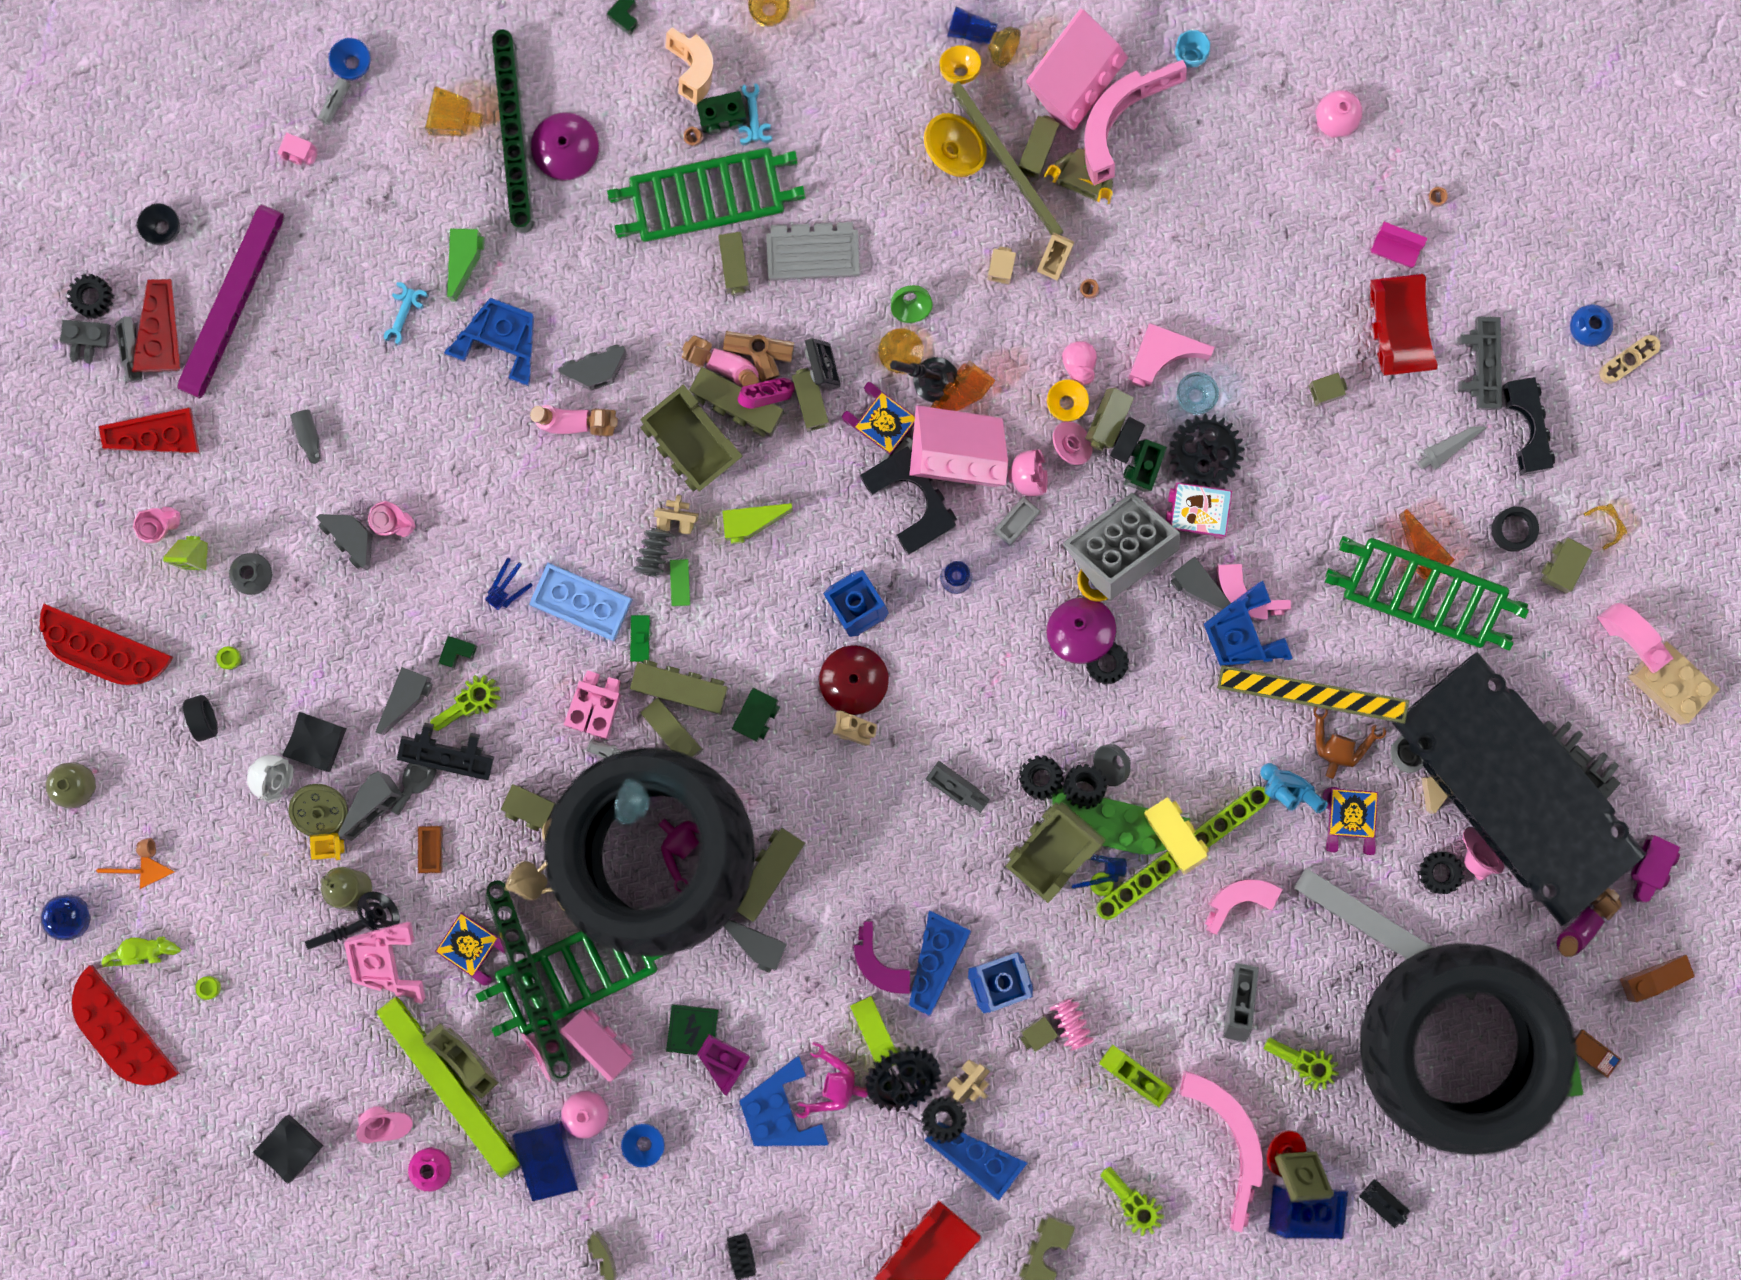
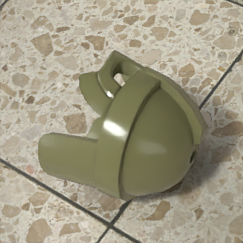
M349 867L333 868L325 876H322L320 880L321 894L326 903L334 908L346 911H357V903L360 897L367 892H372V883L369 876L362 871Z

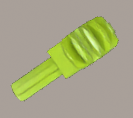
M482 675L481 680L478 676H473L474 684L467 680L465 684L469 689H461V694L454 698L457 703L431 719L430 723L434 724V730L440 731L462 715L470 717L473 714H480L482 709L485 714H488V706L496 709L497 705L493 702L494 699L501 700L500 696L495 695L496 692L501 690L500 687H493L496 681L494 679L488 681L486 675ZM483 688L486 691V697L484 700L479 701L476 698V693L479 689Z
M1271 1037L1264 1044L1265 1051L1291 1063V1068L1300 1072V1078L1307 1077L1304 1084L1308 1086L1312 1083L1314 1090L1318 1089L1319 1083L1322 1089H1327L1326 1081L1332 1085L1335 1083L1330 1078L1331 1075L1339 1076V1072L1332 1070V1068L1338 1066V1062L1329 1063L1333 1059V1055L1328 1054L1324 1058L1325 1051L1322 1049L1319 1050L1317 1057L1314 1050H1310L1309 1053L1300 1048L1297 1051ZM1321 1063L1324 1066V1072L1320 1076H1315L1313 1067Z
M1112 1167L1105 1168L1100 1174L1101 1178L1120 1198L1119 1204L1125 1210L1123 1215L1131 1217L1125 1221L1126 1226L1133 1225L1131 1229L1133 1233H1136L1140 1228L1141 1236H1145L1146 1229L1149 1230L1151 1235L1154 1234L1152 1226L1155 1225L1157 1228L1162 1226L1156 1219H1164L1163 1214L1156 1213L1162 1209L1161 1204L1154 1206L1156 1203L1154 1197L1147 1203L1146 1194L1141 1196L1136 1189L1132 1191ZM1142 1209H1147L1150 1212V1216L1146 1221L1138 1220V1213Z

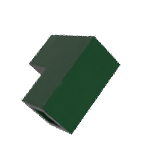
M617 0L607 12L608 19L629 36L639 25L638 21L630 15L637 6L636 1Z
M447 636L438 663L455 669L459 655L470 659L474 658L477 645Z

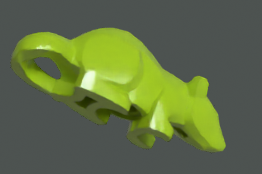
M163 936L158 937L157 940L131 937L124 940L115 952L103 957L101 964L103 967L144 964L146 959H148V963H161V959L158 956L162 954L176 955L181 952V948Z

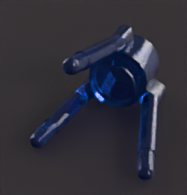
M510 558L505 560L485 598L497 610H500L502 606L507 608L511 602L533 586L532 583H529L507 599L509 594L504 589L522 566V563L518 562L499 587L498 584L511 561Z
M1094 854L1089 860L1105 863V874H1109V876L1073 884L1071 888L1077 889L1106 882H1118L1119 877H1125L1126 859Z

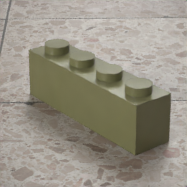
M701 367L689 389L700 405L709 404L713 407L712 411L721 416H724L725 413L733 417V422L742 427L746 424L754 428L753 432L763 438L766 435L769 437L773 436L784 415L782 408L774 404L753 409L743 407L737 400L742 387Z
M645 659L643 663L637 662L630 686L632 691L722 714L729 689L727 686H724L725 681L711 678L710 682L701 680L702 675L689 672L688 676L679 673L680 669L666 666V669H661L657 667L658 663Z
M781 828L780 831L774 830L768 839L771 844L767 851L762 849L755 859L758 864L753 870L745 898L737 910L738 913L752 922H755L806 844L784 828Z

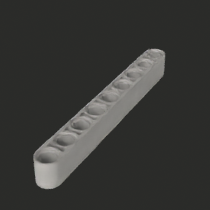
M1306 868L1293 887L1297 892L1303 893L1305 897L1322 905L1334 915L1343 918L1345 922L1362 930L1366 935L1383 943L1385 947L1402 955L1405 959L1427 949L1434 948ZM1466 993L1464 995L1473 1000L1477 993Z

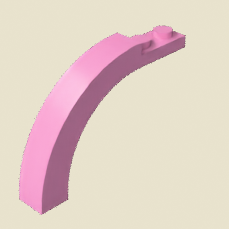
M1183 60L1170 63L1166 67L1154 72H1148L1142 77L1136 70L1116 81L1100 96L1090 112L1085 129V162L1093 185L1115 177V163L1107 147V137L1115 120L1135 102L1186 81L1187 66Z
M1184 1070L1179 1094L1203 1102L1217 1111L1230 1127L1237 1142L1240 1156V1175L1230 1228L1233 1231L1242 1232L1243 1226L1247 1227L1249 1213L1246 1212L1248 1203H1252L1254 1189H1251V1186L1261 1187L1263 1160L1257 1133L1246 1112L1229 1093L1209 1079Z

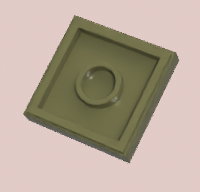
M1317 1151L1278 1154L1275 1157L1292 1202L1328 1199L1334 1195Z

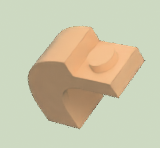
M671 28L666 33V49L686 61L690 66L679 78L678 93L697 105L707 95L711 87L713 72L712 53L705 41L697 34L689 39L685 34Z

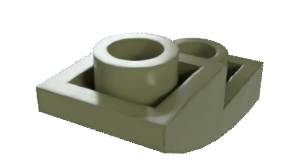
M594 1231L590 1235L591 1238L587 1240L588 1252L593 1254V1259L603 1258V1261L599 1263L600 1275L605 1276V1280H616L617 1272L611 1251L602 1235L598 1231Z

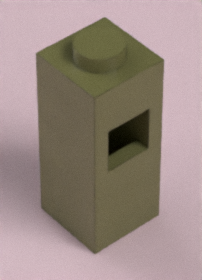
M1037 116L1018 165L1024 175L1037 180L1040 178L1059 128V123L1051 116Z
M741 232L720 234L718 238L727 294L732 293V296L744 295L745 291H750L742 234Z
M809 368L797 370L796 374L792 375V380L807 432L828 427L829 421L819 386L813 382Z
M1116 388L1106 389L1085 437V440L1091 442V447L1100 451L1113 448L1134 397Z

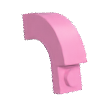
M1242 564L1218 565L1216 567L1217 586L1231 603L1247 592L1243 583ZM1271 600V603L1249 610L1251 620L1266 621L1268 619V612H1270L1271 616L1285 615V611L1291 609V600Z
M1614 603L1597 616L1610 636H1619L1636 651L1651 673H1656L1674 659L1661 641L1663 639L1657 631L1629 606L1622 603Z
M1253 879L1239 880L1224 886L1208 903L1209 906L1216 910L1209 913L1205 924L1208 925L1206 930L1217 935L1231 908L1244 901H1251L1268 910H1272L1283 889L1269 882Z

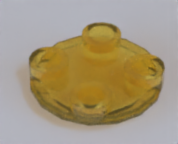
M905 328L894 329L888 332L881 339L878 347L879 359L888 370L895 373L908 374L892 370L890 368L891 361L920 364L924 356V346L920 337L913 331Z

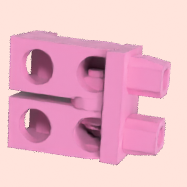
M587 671L583 681L578 682L563 725L609 740L611 727L621 698L619 693L621 681L608 677L604 689L597 686L600 674Z

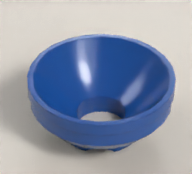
M355 38L339 40L332 46L329 52L328 60L332 71L345 80L361 78L367 73L371 65L368 48L363 42ZM351 57L359 60L358 66L354 69H349L346 66L347 60Z
M1593 304L1586 305L1573 314L1570 321V331L1574 339L1580 344L1588 347L1598 346L1610 337L1613 331V319L1605 308ZM1595 316L1601 320L1602 324L1599 329L1591 328L1589 325L1591 317Z
M649 1124L634 1125L626 1131L621 1142L624 1158L633 1166L640 1168L650 1167L658 1162L663 1155L665 1146L661 1132ZM641 1137L650 1139L651 1148L649 1150L642 1151L639 1149L637 1142Z

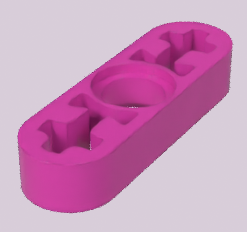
M787 378L764 381L742 387L737 400L743 407L753 409L791 399L795 386Z

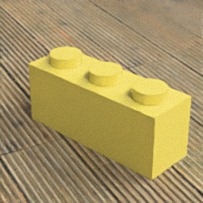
M1167 797L1145 811L1144 816L1179 869L1185 875L1208 860L1206 853L1209 850L1202 840L1197 841L1193 835L1196 831L1189 820L1184 822L1180 816L1182 810L1177 802H1171Z

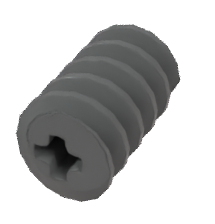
M649 527L652 530L644 531V535L649 539L641 541L647 548L639 549V553L644 557L636 558V561L641 566H635L634 570L637 573L660 579L656 576V573H663L664 570L658 567V565L666 564L661 555L669 554L663 547L671 546V543L666 538L673 537L674 535L661 529Z

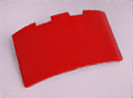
M1424 274L1370 280V307L1374 308L1376 322L1372 323L1374 341L1379 340V353H1377L1383 376L1437 370L1438 364L1433 352L1427 320L1426 276Z
M938 1200L922 1216L918 1226L914 1230L911 1229L900 1242L902 1245L892 1256H889L874 1279L945 1280L961 1259L980 1241L981 1235Z

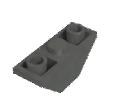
M613 345L606 348V352L587 354L583 360L564 362L562 364L563 367L558 368L562 377L592 391L614 383L627 356V351L624 345L620 347L619 345Z
M319 514L316 517L321 522L318 525L326 535L330 533L336 539L333 543L342 552L346 550L351 555L349 561L357 569L361 567L367 571L371 568L372 534L356 517L352 515Z

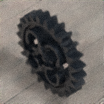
M1207 414L1203 415L1202 420L1195 415L1193 417L1194 423L1186 419V428L1182 425L1178 426L1181 434L1173 433L1172 435L1177 441L1169 443L1171 447L1175 448V450H1171L1168 455L1175 456L1170 464L1178 465L1174 473L1181 471L1183 474L1180 480L1188 477V484L1190 485L1195 481L1197 486L1205 483V487H1210L1211 483H1213L1218 488L1220 486L1219 480L1227 484V476L1235 477L1232 469L1240 470L1241 468L1236 462L1244 460L1242 456L1238 455V453H1242L1245 448L1238 447L1243 439L1235 438L1239 430L1232 432L1230 429L1233 423L1225 426V418L1223 417L1218 422L1216 421L1215 414L1211 420H1208ZM1198 425L1199 436L1202 437L1205 431H1212L1215 434L1216 439L1214 441H1209L1205 437L1201 440V443L1198 441L1195 444V453H1188L1185 450V444L1192 443L1194 440V436L1186 435V433H1194ZM1204 448H1205V449H1208V448L1211 449V452H1210L1209 455H1208V454H1205V455L1202 454V451H1203ZM1218 450L1227 452L1228 459L1219 462V467L1226 468L1227 470H1219L1215 478L1213 477L1214 467H1211L1206 473L1198 470L1197 464L1199 462H1204L1207 465H1210L1212 460L1215 462L1218 459Z
M910 1045L906 1047L905 1051L898 1047L896 1053L889 1050V1056L880 1055L882 1061H874L875 1068H868L870 1075L865 1076L867 1081L865 1087L869 1099L872 1100L874 1105L878 1104L880 1109L886 1107L888 1112L893 1107H895L896 1112H899L901 1107H904L907 1111L911 1104L916 1108L917 1101L926 1102L924 1097L932 1096L931 1090L938 1089L936 1083L941 1082L939 1077L941 1074L940 1066L933 1053H928L926 1048L921 1051L919 1046L912 1050ZM892 1065H896L900 1075H897L895 1069L892 1068ZM906 1083H909L910 1087L914 1089V1092L910 1093V1090Z

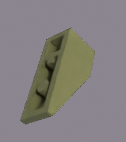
M658 697L640 712L672 751L681 752L695 758L704 750Z

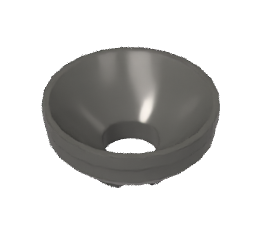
M242 554L230 566V582L237 591L243 594H259L271 582V565L268 560L259 554ZM245 566H251L254 570L253 576L250 579H244L241 576V570Z
M1106 744L1100 746L1095 751L1093 758L1094 766L1097 771L1099 769L1102 771V776H1106L1108 786H1118L1128 779L1131 761L1122 748L1115 744ZM1117 756L1121 757L1123 768L1118 765Z

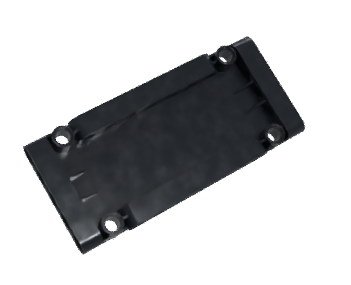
M1478 652L1466 659L1410 706L1407 711L1405 724L1392 722L1401 735L1409 742L1411 752L1424 760L1422 765L1520 884L1532 890L1533 898L1537 902L1543 903L1560 926L1567 924L1646 855V852L1629 833L1627 824L1616 818L1615 809L1521 696L1513 689H1508L1504 677L1496 674ZM1489 680L1494 682L1496 687L1495 691H1492L1489 688ZM1420 738L1426 741V750L1420 747ZM1612 827L1617 829V837L1612 835ZM1544 886L1548 887L1550 893L1548 897L1544 896L1542 890Z

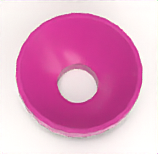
M424 1148L418 1151L412 1157L408 1166L409 1178L413 1185L420 1190L429 1192L442 1188L449 1181L452 1173L449 1157L437 1148ZM429 1164L433 1167L434 1175L431 1178H424L422 1176L421 1168L423 1165Z

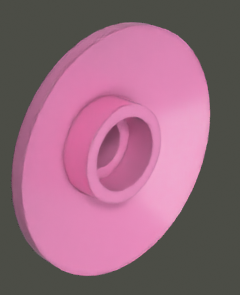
M1065 421L1055 428L1053 444L1063 460L1073 465H1081L1087 462L1092 455L1093 447L1090 446L1091 442L1085 440L1087 432L1082 426L1072 421Z

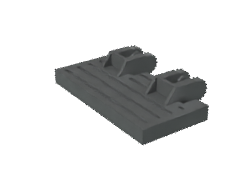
M1550 721L1544 724L1551 733L1557 728ZM1567 721L1553 736L1607 799L1620 785V782L1612 776L1619 765L1613 762L1599 776L1596 770L1608 757L1606 753L1602 752L1587 768V764L1593 758L1576 745L1583 736V733L1580 731L1575 732L1565 745L1559 741L1572 726Z

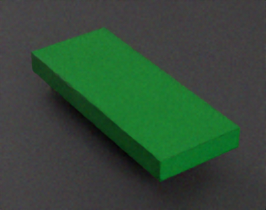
M631 615L630 662H644V659L649 660L650 615Z

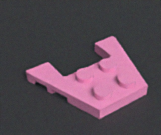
M411 922L347 938L344 945L353 983L378 991L386 989L395 992L397 997L404 995L414 998L416 1003L422 1004L424 1002L425 993L422 981L400 980L398 978L392 944L412 945L414 935Z

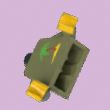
M1078 148L1075 153L1069 152L1058 159L1053 165L1048 167L1044 174L1045 178L1047 175L1053 176V183L1057 181V185L1096 202H1100L1101 198H1105L1108 200L1107 204L1111 203L1113 179L1111 178L1093 185L1086 168L1085 150Z

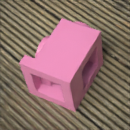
M286 132L278 150V155L283 160H289L297 165H302V163L310 165L316 160L317 148L312 142Z

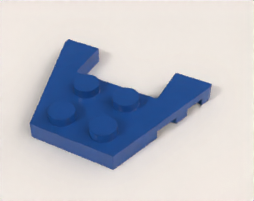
M490 298L444 353L447 356L465 362L473 341L516 356V360L508 378L529 387L534 315Z
M1263 581L1256 584L1204 623L1205 630L1220 666L1247 664L1255 660L1271 662L1273 659L1279 658L1284 660L1293 659L1285 638L1262 646L1248 611L1271 603Z
M796 1056L739 1100L754 1146L829 1145L822 1123L801 1131L798 1130L783 1084L806 1077L800 1056Z

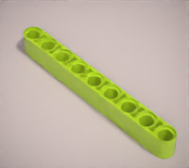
M1250 788L1197 827L1193 835L1196 837L1198 833H1204L1207 837L1205 845L1209 848L1268 803L1269 796L1264 793L1265 788ZM1254 791L1262 793L1263 799L1259 804L1254 803L1252 800ZM1237 804L1241 805L1244 809V814L1240 818L1233 814V808ZM1218 818L1225 822V829L1221 832L1217 831L1214 827V823ZM1166 850L1108 895L1100 899L1095 907L1097 915L1106 920L1115 918L1177 872L1179 867L1169 852ZM1162 860L1167 861L1169 864V870L1165 874L1160 873L1157 867L1158 863ZM1143 874L1148 875L1151 880L1150 885L1146 888L1141 887L1139 884V877ZM1124 888H1128L1132 893L1131 899L1127 902L1122 901L1120 898V892ZM1105 902H1109L1113 906V911L1108 916L1103 915L1101 912V906Z
M395 996L379 1008L376 1012L381 1021L497 1175L503 1179L520 1166L522 1162L517 1153L450 1064L425 1044L423 1038L427 1034L404 1003Z

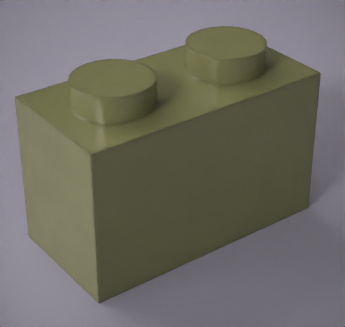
M1568 537L1561 540V542L1557 541L1552 549L1554 556L1550 562H1546L1541 571L1544 574L1541 581L1565 594L1571 592L1593 550Z
M512 784L500 810L506 812L505 817L516 822L518 819L527 822L526 827L538 832L540 828H543L547 820L550 819L556 803Z

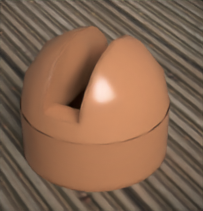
M689 127L685 130L683 138L688 145L697 146L702 142L703 134L698 128ZM692 132L695 133L698 139L696 142L691 134Z
M1435 187L1429 192V201L1433 206L1439 207L1446 203L1448 195L1444 188ZM1440 192L1441 202L1437 203L1436 193Z
M1086 279L1081 283L1080 291L1085 298L1093 299L1099 293V286L1095 280ZM1091 285H1094L1092 293L1088 294Z
M152 838L143 839L137 843L136 853L139 856L147 858L153 857L156 854V845Z

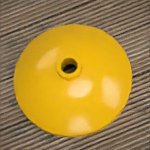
M943 113L935 116L927 124L924 131V145L931 160L941 170L953 176L968 177L974 175L983 167L987 157L986 143L972 122L957 114Z

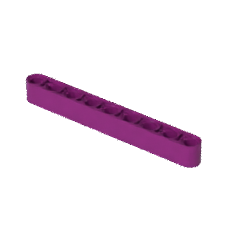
M262 204L257 208L179 378L178 390L197 398H202L206 393L282 226L284 213Z

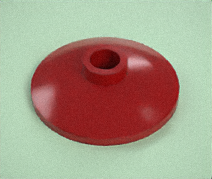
M1291 1130L1283 1131L1270 1143L1267 1151V1164L1274 1175L1282 1177L1275 1160L1278 1154L1306 1152V1143L1299 1133Z

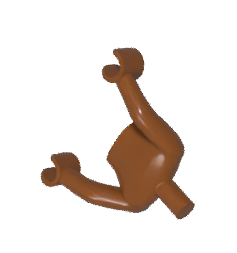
M1313 707V713L1316 717L1315 740L1317 753L1324 760L1330 762L1325 774L1329 778L1334 779L1339 766L1354 767L1363 758L1375 740L1382 739L1386 735L1385 727L1381 734H1375L1376 724L1371 727L1370 735L1357 748L1355 753L1356 741L1333 733L1331 738L1325 743L1324 718L1327 716L1328 711L1325 709L1323 714H1317L1316 710L1318 708Z

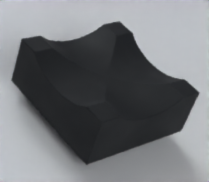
M299 712L292 735L282 756L326 772H331L347 728Z
M288 1114L283 1117L253 1153L268 1164L284 1182L289 1184L324 1145Z

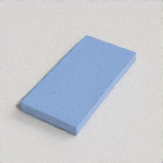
M547 562L529 605L615 642L633 599Z

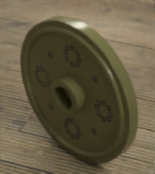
M310 784L294 793L289 803L288 812L293 825L307 836L331 834L340 831L348 814V806L344 797L336 789L324 784Z

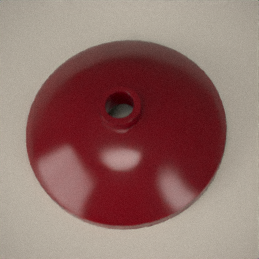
M858 645L845 646L831 653L824 661L819 674L820 690L826 702L835 710L851 715L864 714L876 708L884 699L889 684L888 671L880 656L871 649ZM851 675H856L858 677V681L856 683H851L849 681V677Z

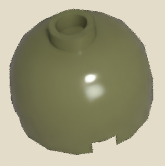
M77 762L62 763L54 767L48 774L45 782L49 799L56 805L67 809L79 808L87 804L96 789V780L92 771Z

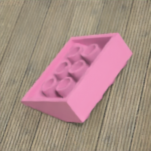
M1080 8L1028 77L1026 83L1051 117L1056 119V122L1075 130L1128 60V57L1121 46L1085 10Z
M916 406L910 476L990 487L1006 485L1008 458L1003 418Z

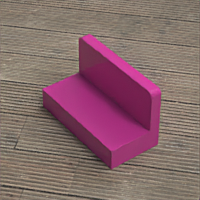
M1383 222L1379 227L1371 253L1413 268L1420 251L1425 246L1427 238Z

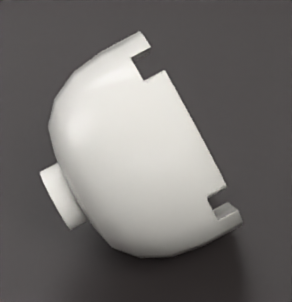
M264 755L258 758L248 769L247 785L251 793L267 803H274L281 799L283 795L280 793L283 791L284 786L288 789L291 785L293 766L288 763L287 759L277 755Z

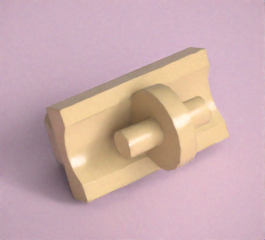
M677 495L675 501H666V507H673L674 510L661 507L655 509L654 517H657V529L669 531L671 521L678 520L680 521L678 532L691 534L694 523L698 521L699 513L680 511L681 509L689 510L690 503L682 502V495Z
M837 711L833 734L843 740H850L864 746L870 745L871 738L876 736L877 725L843 711Z
M969 1059L962 1067V1070L969 1075L966 1081L963 1083L955 1076L947 1084L954 1094L952 1097L962 1104L968 1097L973 1102L979 1096L984 1099L988 1097L984 1090L988 1087L989 1083L984 1079L990 1071L983 1065H978Z

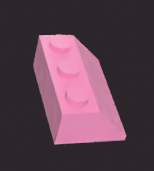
M584 1008L559 1032L611 1082L634 1060L635 1057L632 1055L634 1051L625 1042L621 1044L615 1038L617 1034L608 1025L604 1027L599 1022L601 1018L592 1009L588 1011Z

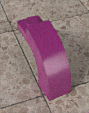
M863 921V926H859V940H863V944H854V955L860 971L868 981L884 991L910 994V969L889 968L879 962L873 951V921Z

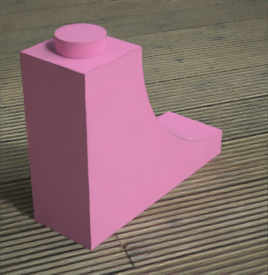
M1149 323L1128 379L1132 380V384L1138 387L1145 388V385L1150 387L1154 377L1166 365L1183 358L1209 360L1215 347Z

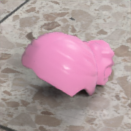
M1085 341L1070 343L1064 348L1062 354L1065 369L1070 375L1071 380L1077 381L1083 386L1087 385L1095 378L1093 370L1097 360L1096 351L1092 345Z
M388 501L379 502L374 505L368 516L369 527L377 535L389 536L396 534L401 537H407L416 528L412 516Z
M171 507L151 508L140 511L134 519V531L141 541L157 543L166 536L169 530L178 528L181 519L180 512Z

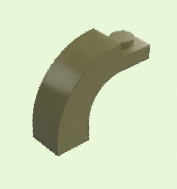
M440 1023L423 1038L425 1044L443 1057L458 1073L467 1089L482 1099L499 1083L481 1057L453 1029H448Z

